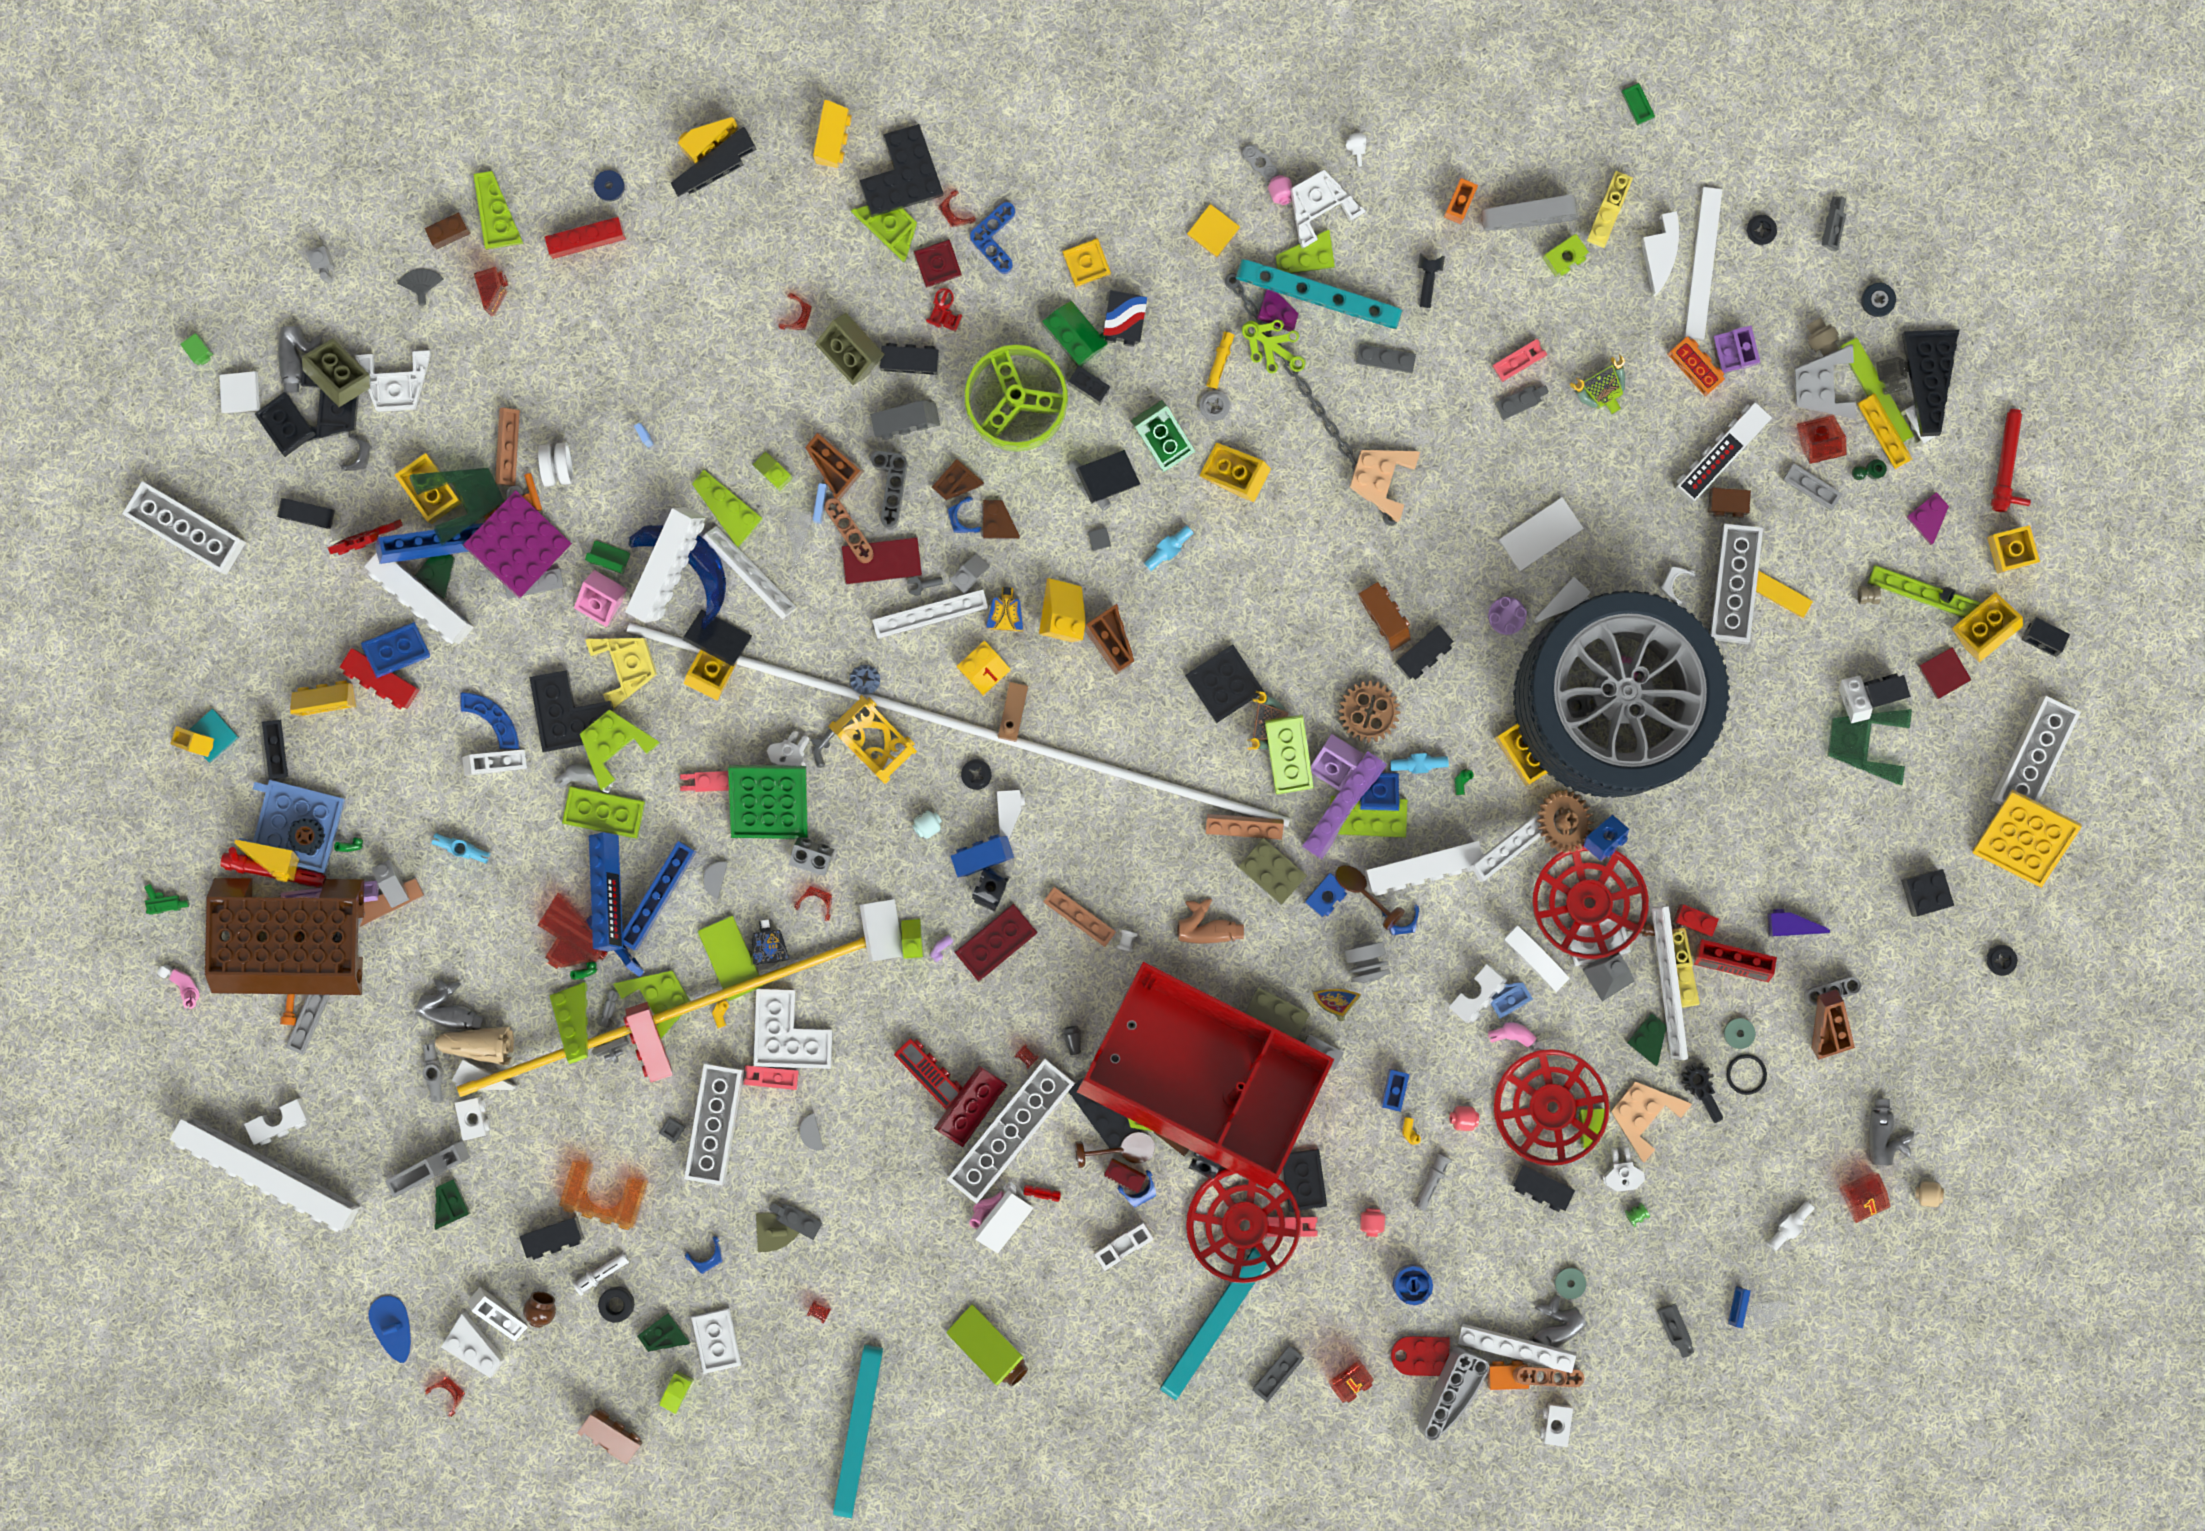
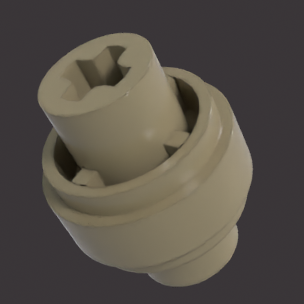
M1822 317L1806 325L1811 334L1807 337L1809 340L1807 342L1812 350L1814 349L1815 352L1820 350L1823 356L1828 355L1832 351L1840 350L1835 342L1839 339V333L1835 326L1832 327L1831 324L1826 326Z

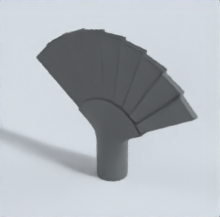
M416 269L406 273L397 284L416 293L419 306H425V295L444 279L441 275L430 269Z

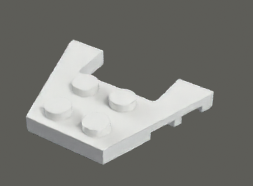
M1325 170L1290 188L1301 248L1318 240L1309 222L1340 204L1349 221L1365 213V210Z
M431 351L412 352V372L375 374L373 354L355 355L356 361L370 374V389L368 391L377 412L416 410Z

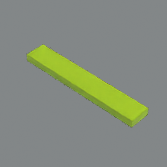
M1856 337L1840 346L1839 348L1842 349L1849 344L1853 345L1854 363L1848 364L1867 397L1874 393L1876 394L1903 442L1914 436L1858 338Z
M1876 565L1873 566L1867 583L1873 586H1880L1881 589L1963 618L1982 604L1958 594L1954 595L1950 603H1946L1939 597V593L1943 592L1941 588Z

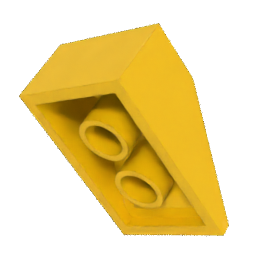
M729 117L691 129L689 132L686 131L679 137L677 143L682 152L695 164L727 140L739 127L735 119Z
M1216 442L1199 476L1241 498L1255 502L1271 468L1261 459Z
M1047 578L1039 635L1068 642L1082 641L1086 623L1082 586Z
M235 839L234 843L237 847L272 874V876L276 877V880L281 882L294 881L299 858L293 851Z

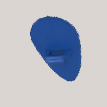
M382 1296L370 1306L368 1313L369 1322L385 1351L397 1362L404 1363L408 1359L411 1347L407 1309L397 1297Z

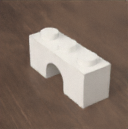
M1486 964L1474 978L1481 985L1482 991L1480 996L1476 999H1471L1465 993H1461L1449 1006L1465 1023L1475 1022L1480 1016L1479 1011L1483 1007L1487 1008L1493 1001L1492 996L1496 992L1499 994L1506 986L1504 983L1507 979L1490 964Z
M296 1099L279 1107L282 1112V1121L279 1125L270 1123L267 1115L245 1123L244 1125L253 1145L259 1143L261 1146L272 1142L271 1138L276 1135L280 1138L289 1134L288 1130L293 1127L297 1130L306 1126V1121L311 1118L302 1099Z
M1142 1221L1094 1252V1255L1104 1271L1120 1262L1122 1258L1145 1246L1154 1238Z

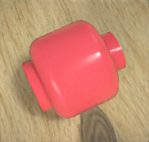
M1457 1106L1450 1113L1449 1121L1450 1124H1453L1455 1130L1470 1132L1475 1127H1478L1479 1113L1471 1106Z
M1366 1208V1211L1361 1213L1360 1230L1366 1232V1236L1378 1237V1233L1384 1232L1385 1214L1381 1212V1209Z

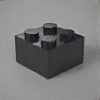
M1898 673L1882 677L1881 682L1877 678L1863 683L1872 708L1911 697L1905 675L1898 676Z
M1936 869L1901 880L1912 917L1922 916L1954 906L1943 869Z

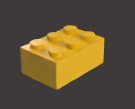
M427 453L394 475L425 520L430 524H433L463 503Z
M1517 723L1494 739L1524 785L1527 786L1548 772L1543 768L1541 769L1539 767L1540 762H1535L1531 752L1527 751L1529 746L1523 744L1522 735H1519L1518 732L1520 725Z

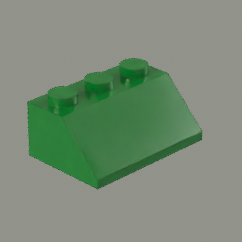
M1072 301L1056 309L1042 321V326L1077 367H1082L1108 345L1104 338H1100L1099 332Z

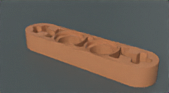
M835 498L829 499L825 503L827 515L856 558L862 563L870 562L874 557L871 546L841 502ZM831 504L834 506L838 505L837 510L840 515L836 516L834 510H830ZM843 518L849 520V525L845 528L839 526V521ZM858 534L860 536L859 541L856 543L850 542V535ZM860 545H862L864 551H869L868 557L865 558V556H861L862 553L859 549Z
M1518 1366L1513 1371L1514 1381L1523 1385L1580 1387L1585 1379L1583 1372L1576 1369L1569 1373L1549 1367ZM1539 1371H1542L1544 1378L1539 1382L1536 1379V1375ZM1560 1372L1561 1379L1556 1383L1554 1381V1374ZM1523 1373L1530 1374V1378H1529V1377H1522V1378H1520V1374H1523ZM1567 1376H1577V1380L1567 1379Z

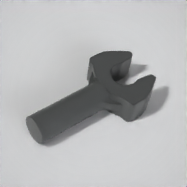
M914 576L907 581V584L916 583L918 588L909 591V593L914 596H920L924 588L943 585L942 577L922 581L918 579V576Z

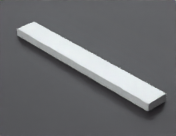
M1702 188L1684 338L1687 336L1689 339L1704 340L1722 189Z
M1669 906L1652 907L1670 1056L1671 1059L1685 1060L1688 1059Z

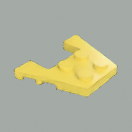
M646 638L585 640L590 656L610 651L621 687L603 695L605 702L612 701L613 709L657 675Z

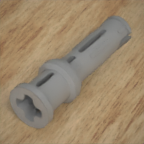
M1440 1153L1436 1154L1437 1158L1433 1166L1429 1168L1430 1174L1414 1205L1423 1211H1426L1440 1179L1445 1177L1448 1164L1453 1161Z

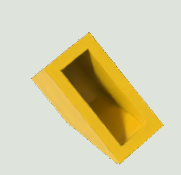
M176 726L170 744L208 757L213 748L214 738Z

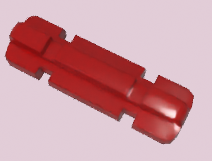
M1031 1185L1024 1186L1023 1194L1026 1196L1034 1195L1036 1198L1052 1199L1055 1202L1060 1201V1191H1051L1041 1187L1034 1188Z

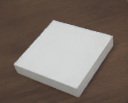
M258 372L219 375L221 413L260 410Z

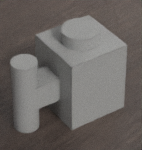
M325 246L306 251L311 269L316 274L320 273V278L327 284L332 283L333 279L330 276L329 270L334 269L335 266L330 251Z

